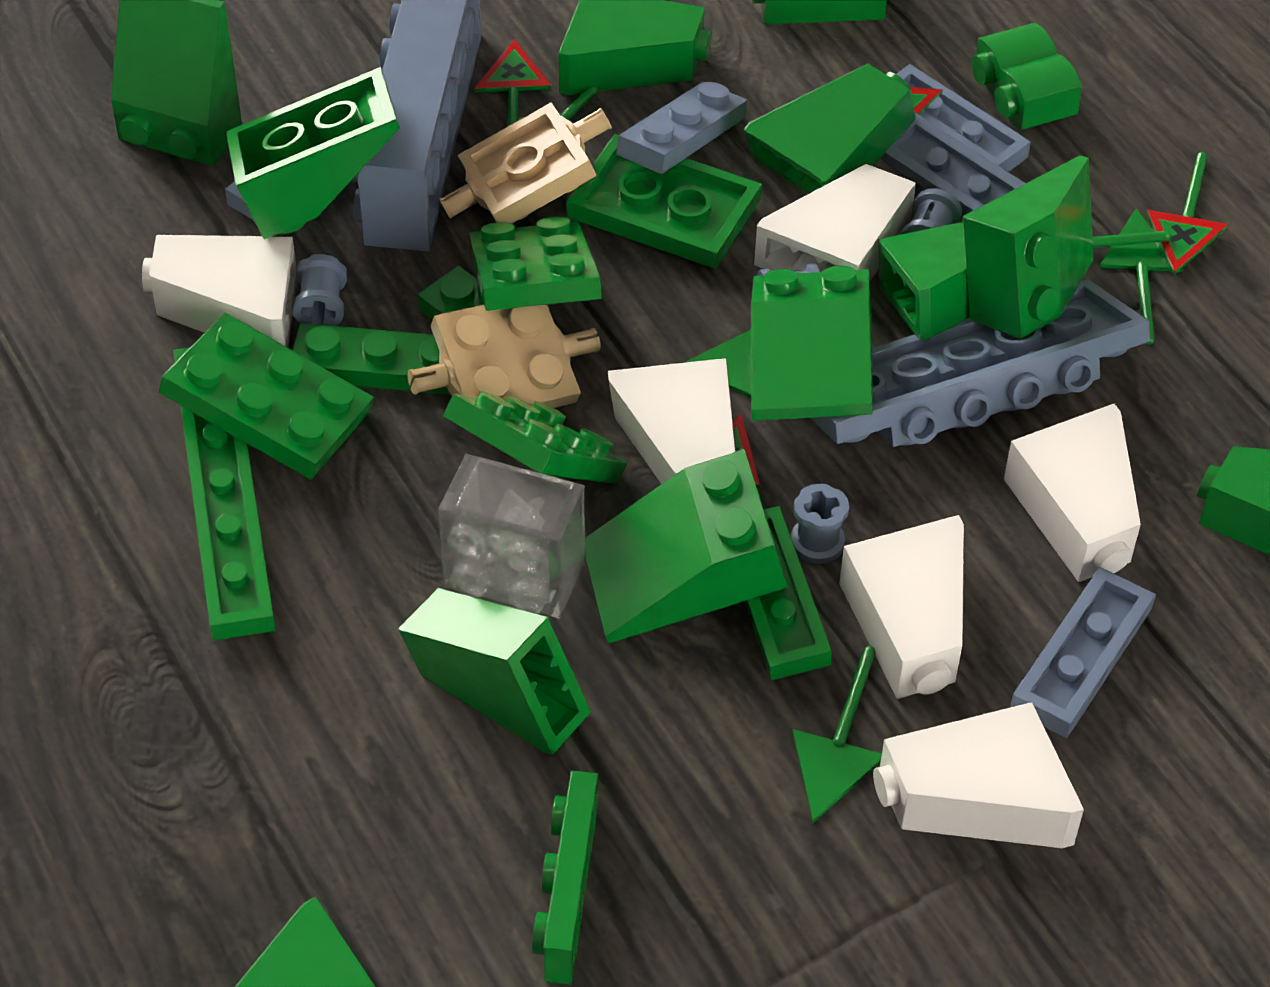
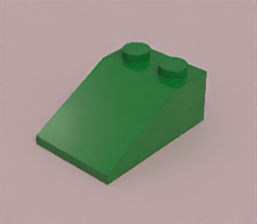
M119 0L111 103L118 139L210 166H214L228 147L226 131L243 125L224 1Z
M380 67L226 131L236 186L264 240L277 234L293 233L303 227L306 222L317 218L400 129L387 83Z
M1079 155L962 216L971 321L1022 339L1061 317L1093 261L1088 157Z
M833 266L825 269L823 272L797 273L789 269H777L763 276H754L751 301L752 421L873 415V326L869 269L855 270L849 266Z
M745 449L682 469L581 540L608 644L788 588Z

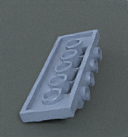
M1087 279L1080 282L1061 317L1022 339L971 321L969 317L930 339L920 341L916 335H912L874 347L873 415L817 417L810 419L837 444L858 442L867 438L873 432H877L892 447L925 444L931 441L938 432L950 428L976 427L983 424L992 414L1001 411L1030 409L1036 406L1043 397L1086 390L1093 381L1100 379L1099 358L1116 357L1124 354L1129 348L1150 342L1149 320Z

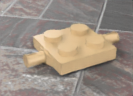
M551 102L458 154L466 170L467 184L442 198L440 197L439 200L450 219L479 203L480 206L491 212L496 223L505 222L512 224L597 176L590 160L585 154L584 143L604 131L612 129V126L602 108L572 124L571 121L559 115Z
M480 305L434 316L431 323V329L440 351L439 364L414 370L409 369L408 382L409 386L412 385L411 391L413 394L446 387L452 396L457 394L477 398L480 391H485L505 401L508 396H511L531 406L534 401H537L552 408L576 403L581 394L570 365V358L599 352L600 339L599 336L596 337L597 331L595 328L563 335L561 330L554 324L548 305L486 311L485 306Z

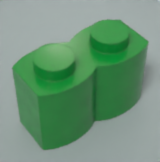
M1031 23L978 38L976 55L972 57L971 62L974 78L979 85H985L988 91L995 96L998 112L1002 117L1008 118L1016 128L1023 130L1078 114L1082 91L1081 81L1071 63L1064 56L1057 53L1053 41L1043 27L1037 23Z

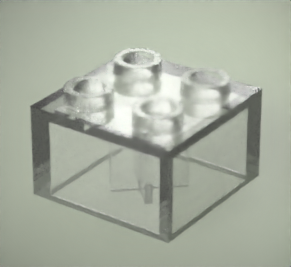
M465 454L438 508L444 586L456 589L461 594L470 597L481 596L513 605L519 610L542 613L560 619L585 563L584 485Z

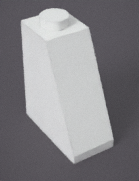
M868 164L851 171L762 218L757 225L754 265L763 269L768 268L770 271L777 269L798 271L804 270L806 264L816 263L820 272L833 266H849L855 270L869 269L871 281L879 269L878 239L900 235L902 228L911 222L916 183Z
M156 235L153 257L144 258L142 283L145 292L153 293L156 314L158 316L205 333L224 313H227L283 346L289 347L293 316L292 309L297 285L293 237H269L264 240L262 236Z
M726 358L608 371L615 419L661 484L686 467L736 452Z
M1111 404L1011 441L1004 481L1078 582L1094 576L1099 567L1116 573L1125 567L1127 563H1130L1141 524L1122 416L1118 407L1115 404Z
M959 515L844 546L839 584L870 646L875 649V656L897 699L916 693L932 694L956 681L962 649L964 524Z
M1032 702L884 739L880 767L875 768L873 772L874 785L881 804L884 807L892 806L899 825L904 830L1065 848L1074 845L1084 811Z

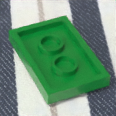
M614 134L592 165L597 176L579 185L566 201L567 217L717 269L760 202L762 183L688 158L660 174L616 155L619 135Z
M548 217L539 220L536 226L517 228L510 223L498 222L483 226L481 231L469 232L470 254L486 311L602 299L600 275L578 221L570 222L569 219L564 217Z
M224 313L161 377L158 391L161 395L310 480L370 413L374 396L227 313Z
M480 391L477 398L453 394L443 414V417L540 474L618 484L628 464L610 453L614 445L612 442L587 429L582 428L580 433L563 426L566 419L564 414L537 401H534L531 406L511 396H508L505 401L485 391Z

